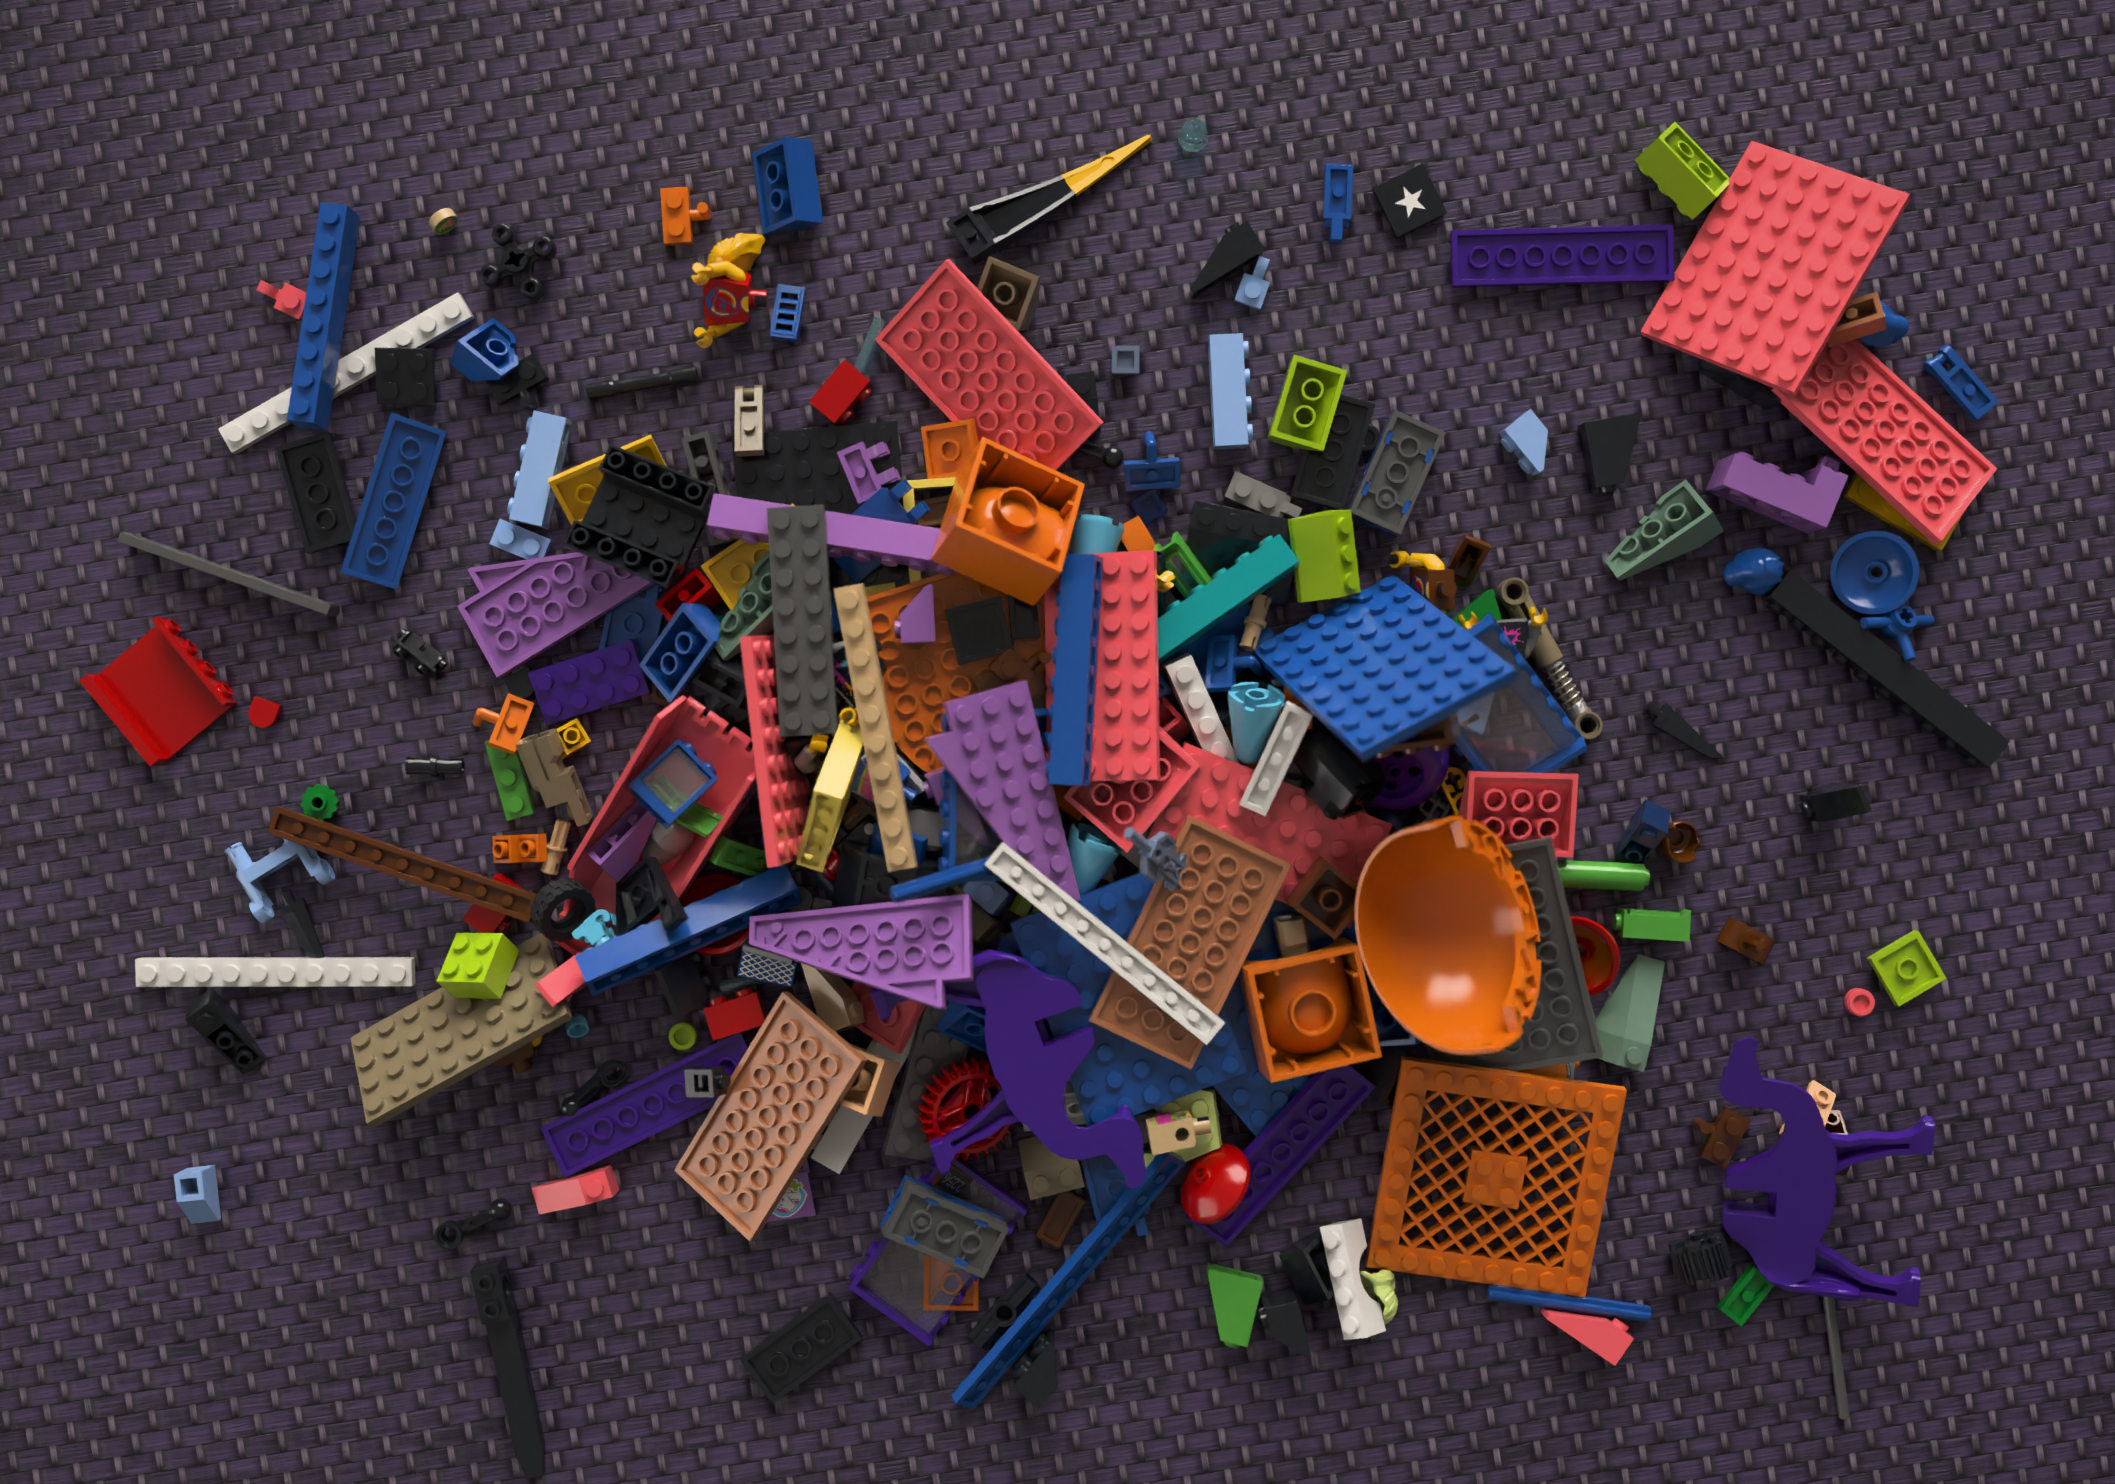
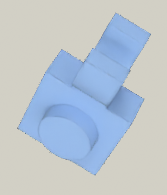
M1259 256L1253 274L1244 273L1234 301L1258 310L1261 309L1270 282L1263 280L1270 261L1269 259Z

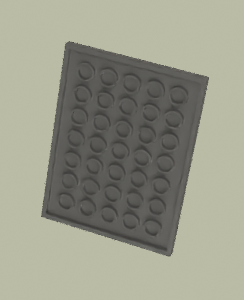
M1552 837L1505 845L1512 855L1509 860L1516 872L1521 871L1525 879L1539 927L1541 942H1536V960H1541V979L1534 1012L1531 1019L1525 1020L1521 1027L1523 1033L1518 1040L1498 1052L1458 1055L1438 1050L1426 1044L1429 1060L1519 1071L1602 1058V1046Z

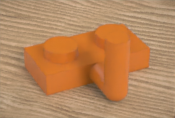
M688 187L660 188L664 245L693 244L692 221L710 220L712 218V211L705 202L698 203L697 209L691 210L690 189Z
M508 693L500 714L485 708H478L472 722L476 727L482 726L484 721L495 724L487 746L514 755L517 750L516 744L522 737L535 703Z

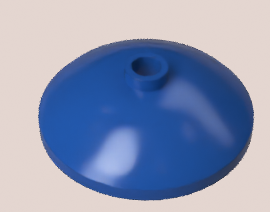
M1885 531L1863 532L1848 539L1836 552L1830 569L1831 584L1838 598L1849 608L1864 614H1883L1902 606L1914 593L1920 575L1918 558L1912 547L1899 536ZM1874 567L1882 569L1880 577H1875L1872 574Z

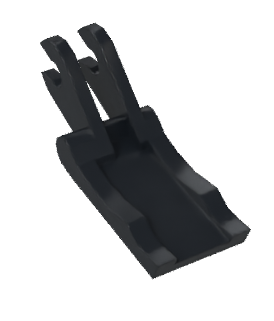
M1008 595L1012 640L1032 637L1040 638L1037 603L1033 606Z

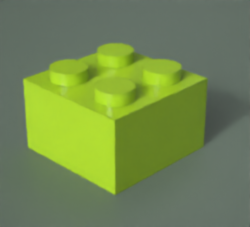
M456 933L437 982L454 998L501 999L520 950L503 933Z

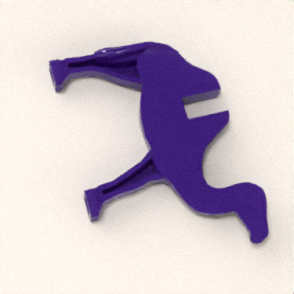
M988 950L973 956V981L945 983V1000L984 1007L986 1009L985 1040L987 1054L994 1076L999 1081L1001 1088L996 1096L965 1124L946 1133L944 1137L931 1139L930 1148L940 1174L950 1173L951 1162L955 1154L968 1145L991 1136L1004 1125L1021 1122L1029 1127L1043 1145L1061 1158L1082 1160L1107 1154L1124 1174L1126 1187L1130 1189L1138 1187L1146 1178L1142 1131L1132 1116L1129 1107L1126 1104L1121 1105L1117 1114L1089 1127L1074 1125L1066 1114L1064 1106L1066 1084L1080 1062L1094 1045V1031L1092 1024L1050 1039L1043 1019L1083 1005L1078 989L1065 979L1044 974L1026 959L1013 954ZM874 987L870 990L881 1021L890 1019L891 1013L898 1003L909 1000Z
M1747 1037L1736 1041L1732 1046L1728 1062L1723 1070L1720 1093L1733 1105L1773 1109L1783 1116L1785 1125L1782 1135L1769 1150L1734 1164L1725 1170L1724 1188L1769 1192L1768 1205L1723 1200V1226L1725 1231L1750 1253L1759 1271L1768 1282L1786 1291L1829 1297L1842 1301H1857L1860 1298H1867L1918 1307L1921 1284L1919 1268L1909 1267L1895 1277L1873 1274L1852 1264L1838 1252L1820 1242L1826 1232L1833 1215L1837 1190L1835 1174L1850 1165L1891 1155L1920 1154L1932 1156L1935 1134L1933 1117L1923 1115L1918 1123L1910 1129L1895 1132L1864 1131L1848 1135L1830 1133L1826 1130L1817 1103L1809 1092L1790 1082L1763 1078L1755 1054L1758 1048V1042L1755 1039Z

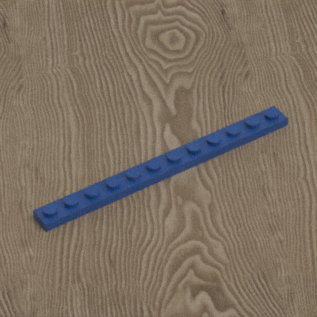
M1167 1152L1154 1157L1153 1161L1146 1168L1145 1180L1138 1187L1129 1188L1118 1199V1202L1101 1219L1089 1236L1083 1240L1071 1257L1065 1261L1064 1265L1047 1282L1046 1286L1030 1302L1028 1307L994 1344L986 1356L978 1362L968 1377L961 1382L956 1391L951 1395L956 1404L973 1410L1184 1166L1186 1162L1180 1155L1174 1152Z

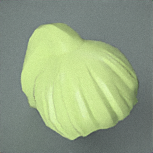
M1384 1269L1372 1274L1361 1271L1360 1279L1364 1290L1371 1299L1380 1302L1384 1324L1389 1323L1396 1314L1398 1299L1394 1291V1274L1390 1270Z

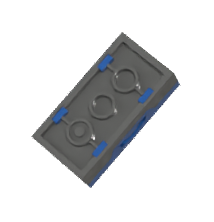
M1394 410L1388 417L1379 441L1348 509H1351L1352 519L1394 538L1401 535L1446 432Z
M907 1175L904 1176L880 1223L884 1237L983 1279L1009 1230L1003 1217Z

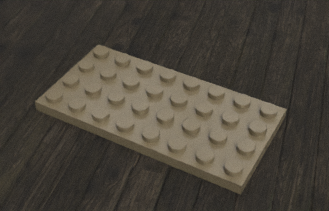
M540 933L516 946L520 951L501 999L454 998L441 987L350 1037L366 1124L372 1128L377 1127L572 1019L567 999L552 1007L534 986L558 968L551 941Z

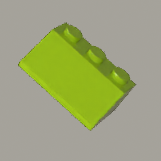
M1676 122L1667 128L1635 159L1640 171L1644 175L1650 176L1658 184L1660 192L1665 196H1669L1677 204L1678 210L1683 215L1689 216L1692 220L1729 185L1728 180L1730 178Z
M1293 355L1267 440L1292 448L1323 452L1347 370Z
M1351 509L1326 510L1288 519L1291 550L1299 560V567L1294 570L1298 602L1341 598L1361 592Z

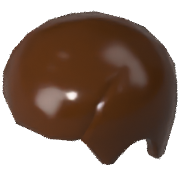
M1679 819L1669 823L1668 834L1659 843V850L1667 859L1680 864H1687L1696 860L1695 851L1701 847L1697 829L1692 823Z

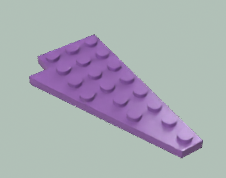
M575 552L469 568L468 572L480 592L457 607L496 677L502 678L654 583Z
M1027 680L944 702L943 705L950 731L925 738L928 746L998 838L1075 901L1081 900L1053 785L1049 784V778L1046 776L1047 761Z
M969 894L907 900L900 903L885 902L751 916L749 922V944L752 947L939 1010H945V983L973 981L972 900Z

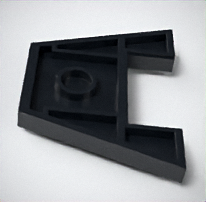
M646 856L624 875L618 883L616 882V936H621L635 930L640 925L647 924L659 913L661 914L664 931L673 932L688 919L656 857Z

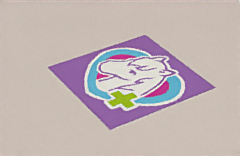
M808 1172L796 1174L767 1222L816 1216Z

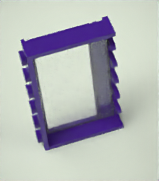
M958 1156L956 1160L953 1158L951 1163L973 1179L960 1196V1199L1003 1217L1009 1228L1006 1234L1009 1237L1021 1215L1024 1216L1027 1213L1028 1205L1011 1195ZM935 1159L930 1163L933 1167L927 1176L922 1174L918 1181L932 1187L934 1186L931 1184V1181L939 1172ZM883 1236L879 1243L874 1240L867 1249L865 1255L868 1258L864 1264L857 1263L848 1277L852 1280L848 1288L927 1346H930L934 1335L941 1326L943 1327L950 1317L952 1311H946L948 1307L960 1304L973 1280L976 1282L979 1277L940 1260L930 1261V1307L925 1309L926 1257L931 1256Z

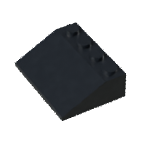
M1196 500L1193 504L1185 543L1211 578L1223 568L1228 570L1236 564L1235 560L1245 552L1251 554L1259 548L1258 544L1270 535L1274 538L1280 534L1291 549L1288 519ZM1181 562V574L1189 585L1195 588L1198 586V583ZM1294 571L1261 594L1271 598V604L1285 607Z

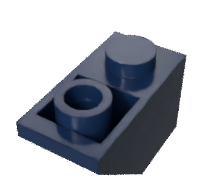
M1645 799L1632 816L1615 856L1631 863H1644L1668 834L1671 811Z

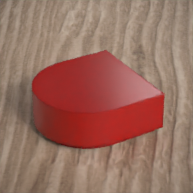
M254 696L248 712L249 719L257 727H271L278 721L283 705Z

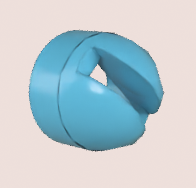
M579 1013L574 1014L572 1019L565 1024L567 1035L572 1038L582 1037L589 1031L586 1017Z

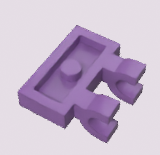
M883 441L869 448H866L864 442H860L837 452L859 505L865 503L879 489L883 488L882 486L901 480L898 470L894 467L880 474H877L872 460L891 454L887 444Z

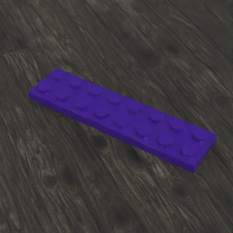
M1673 224L1452 230L1450 232L1451 288L1659 283L1674 281Z
M743 1032L730 1035L583 1106L574 1116H563L542 1126L541 1130L564 1178L712 1107L719 1096L714 1098L686 1097L684 1069L697 1065L725 1066V1073H728L731 1077L749 1048Z
M1351 1064L1317 1072L1243 1151L1250 1165V1180L1245 1196L1238 1207L1228 1217L1213 1224L1198 1223L1185 1213L1187 1219L1227 1247L1376 1086Z

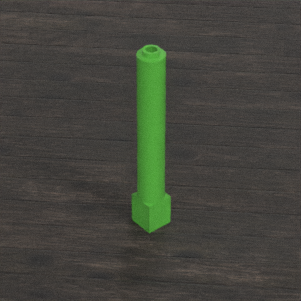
M1557 860L1564 888L1643 891L1650 881L1649 870L1645 869L1643 863Z

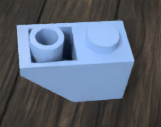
M1529 409L1500 432L1499 435L1502 437L1500 441L1504 448L1510 453L1513 451L1520 459L1518 464L1527 474L1531 473L1535 476L1544 470L1548 430L1534 412Z
M215 1165L190 1167L174 1174L177 1203L191 1224L221 1220Z

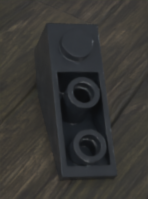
M212 988L189 1003L185 1020L240 1073L244 1075L266 1059L265 1054L231 1006Z

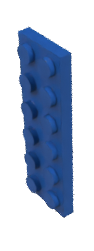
M390 413L340 570L341 573L397 589L447 431Z

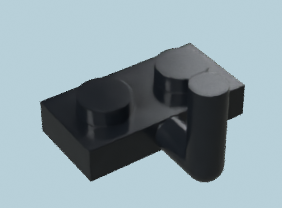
M534 353L518 361V368L502 379L485 380L499 405L502 406L520 396L519 402L521 406L532 412L537 410V402L530 390L549 380V377Z

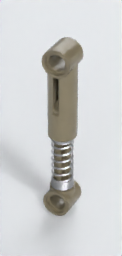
M1513 577L1498 584L1495 593L1496 598L1504 606L1511 619L1528 617V621L1531 620L1529 616L1530 607L1535 608V616L1540 615L1529 595L1528 585L1524 580ZM1509 585L1515 586L1518 591V595L1514 600L1510 599L1506 594V589ZM1543 624L1538 641L1530 655L1538 669L1542 668L1544 673L1547 672L1549 676L1547 679H1551V686L1554 685L1556 688L1555 692H1558L1560 696L1558 699H1562V706L1565 705L1567 708L1565 712L1569 716L1568 718L1583 738H1596L1602 731V720L1598 714L1592 712L1590 707H1587L1583 698L1579 697L1580 692L1576 691V685L1571 683L1572 678L1568 677L1569 672L1564 670L1565 665L1562 664L1563 661L1561 659L1563 655L1546 624ZM1584 718H1587L1591 723V728L1587 733H1584L1580 728V723Z

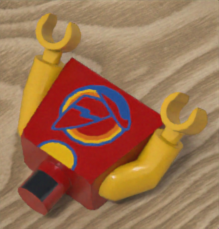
M722 261L707 264L706 267L701 263L693 265L692 269L698 275H692L691 278L697 285H703L705 326H709L708 330L703 327H697L694 331V335L698 338L704 335L703 339L696 342L701 348L709 347L713 342V338H718L750 321L753 307L768 306V291L753 290L751 274L744 272L731 262Z

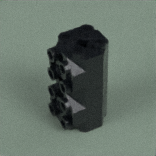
M1313 714L1312 729H1306L1286 775L1296 781L1301 778L1307 780V786L1304 789L1305 795L1323 811L1326 817L1332 820H1336L1338 817L1345 819L1358 814L1364 809L1360 804L1365 800L1371 803L1378 796L1386 784L1385 774L1370 759L1363 761Z

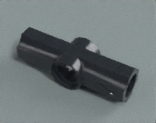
M1023 1271L1002 1296L996 1298L993 1306L972 1328L968 1336L979 1348L986 1351L1007 1326L1014 1323L1016 1316L1038 1293L1041 1286L1030 1274ZM1003 1305L1011 1308L1012 1313L1008 1316H1002L998 1313L997 1309Z

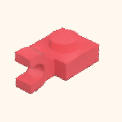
M260 281L256 290L277 300L273 308L302 321L306 292L287 283H284L281 290L269 283Z

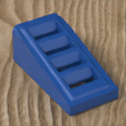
M778 284L769 334L772 340L799 343L806 293L805 287ZM783 293L797 294L798 299L783 298ZM782 304L796 305V310L783 309ZM781 314L794 316V320L780 319ZM779 325L793 326L792 331L781 330Z

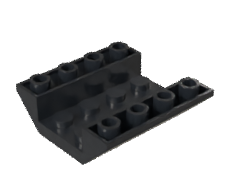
M610 444L599 467L603 478L582 522L574 520L563 546L668 588L685 570L706 525L714 486Z
M844 839L831 908L893 902L889 894L891 887L939 872V861L925 858L915 868L888 872L885 856L871 853V845ZM948 887L910 900L946 896Z

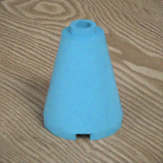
M1081 515L1080 520H1075L1070 538L1071 554L1116 552L1124 534V525L1119 522V526H1115L1112 524L1113 519L1104 516Z
M1242 682L1234 684L1228 693L1234 755L1242 763L1253 764L1260 760L1283 709L1285 695L1281 690L1268 685L1267 689L1258 688L1259 683Z
M1074 823L1069 830L1067 846L1080 895L1096 888L1121 853L1122 848L1113 840L1107 838V835L1098 827L1079 823L1078 828H1076Z

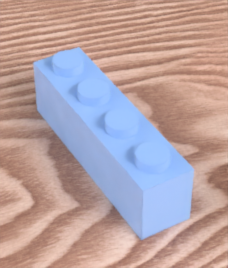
M1243 333L1215 334L1208 337L1213 450L1246 448L1248 441L1253 440L1252 424H1247V413H1251L1252 409L1251 396H1246V386L1250 385V370L1245 369L1244 358L1249 357L1248 341H1243Z
M533 411V416L528 418L526 424L528 438L526 444H523L520 450L522 464L520 471H517L514 477L515 495L514 498L509 500L507 508L510 520L545 529L549 528L556 496L548 483V478L562 471L573 423L569 419L539 411Z

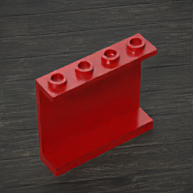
M155 617L152 621L156 626L99 674H86L79 682L148 765L163 766L238 702L233 697V690L226 683H221L215 676L217 672L214 667L199 657L197 654L199 652L198 648L190 640H185L179 633L181 631L179 625L170 618Z

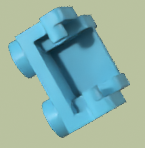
M599 909L584 920L572 932V936L580 941L584 939L585 943L595 947L616 936L612 927L608 929L606 926V922H610L611 919L613 925L616 926V915Z

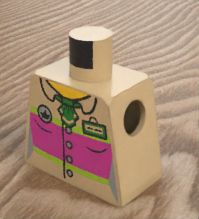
M1189 1110L1144 1115L1152 1155L1194 1147L1197 1145L1195 1136L1211 1133L1208 1116L1192 1119ZM1179 1128H1185L1182 1131H1177Z

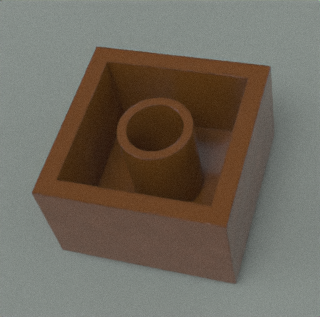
M1319 856L1285 901L1336 940L1355 916V898L1358 885L1323 857Z

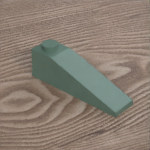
M1684 480L1665 493L1656 502V509L1648 517L1644 516L1639 521L1640 527L1633 535L1626 536L1605 560V563L1619 581L1697 549L1724 531L1713 511L1687 480Z
M769 551L755 564L751 571L754 574L747 587H742L738 593L740 599L734 609L728 611L720 623L719 638L714 647L725 661L741 652L740 637L766 635L774 630Z
M1639 954L1635 956L1619 980V985L1612 995L1607 998L1603 1004L1604 1007L1595 1019L1603 1051V1057L1598 1059L1644 1072L1652 1043L1665 965L1664 961Z

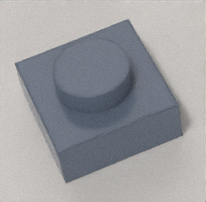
M1139 346L1111 347V375H1139Z

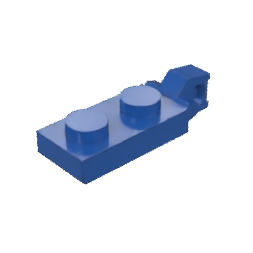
M1325 164L1322 221H1324L1323 228H1330V244H1340L1343 229L1349 228L1352 216L1353 165Z

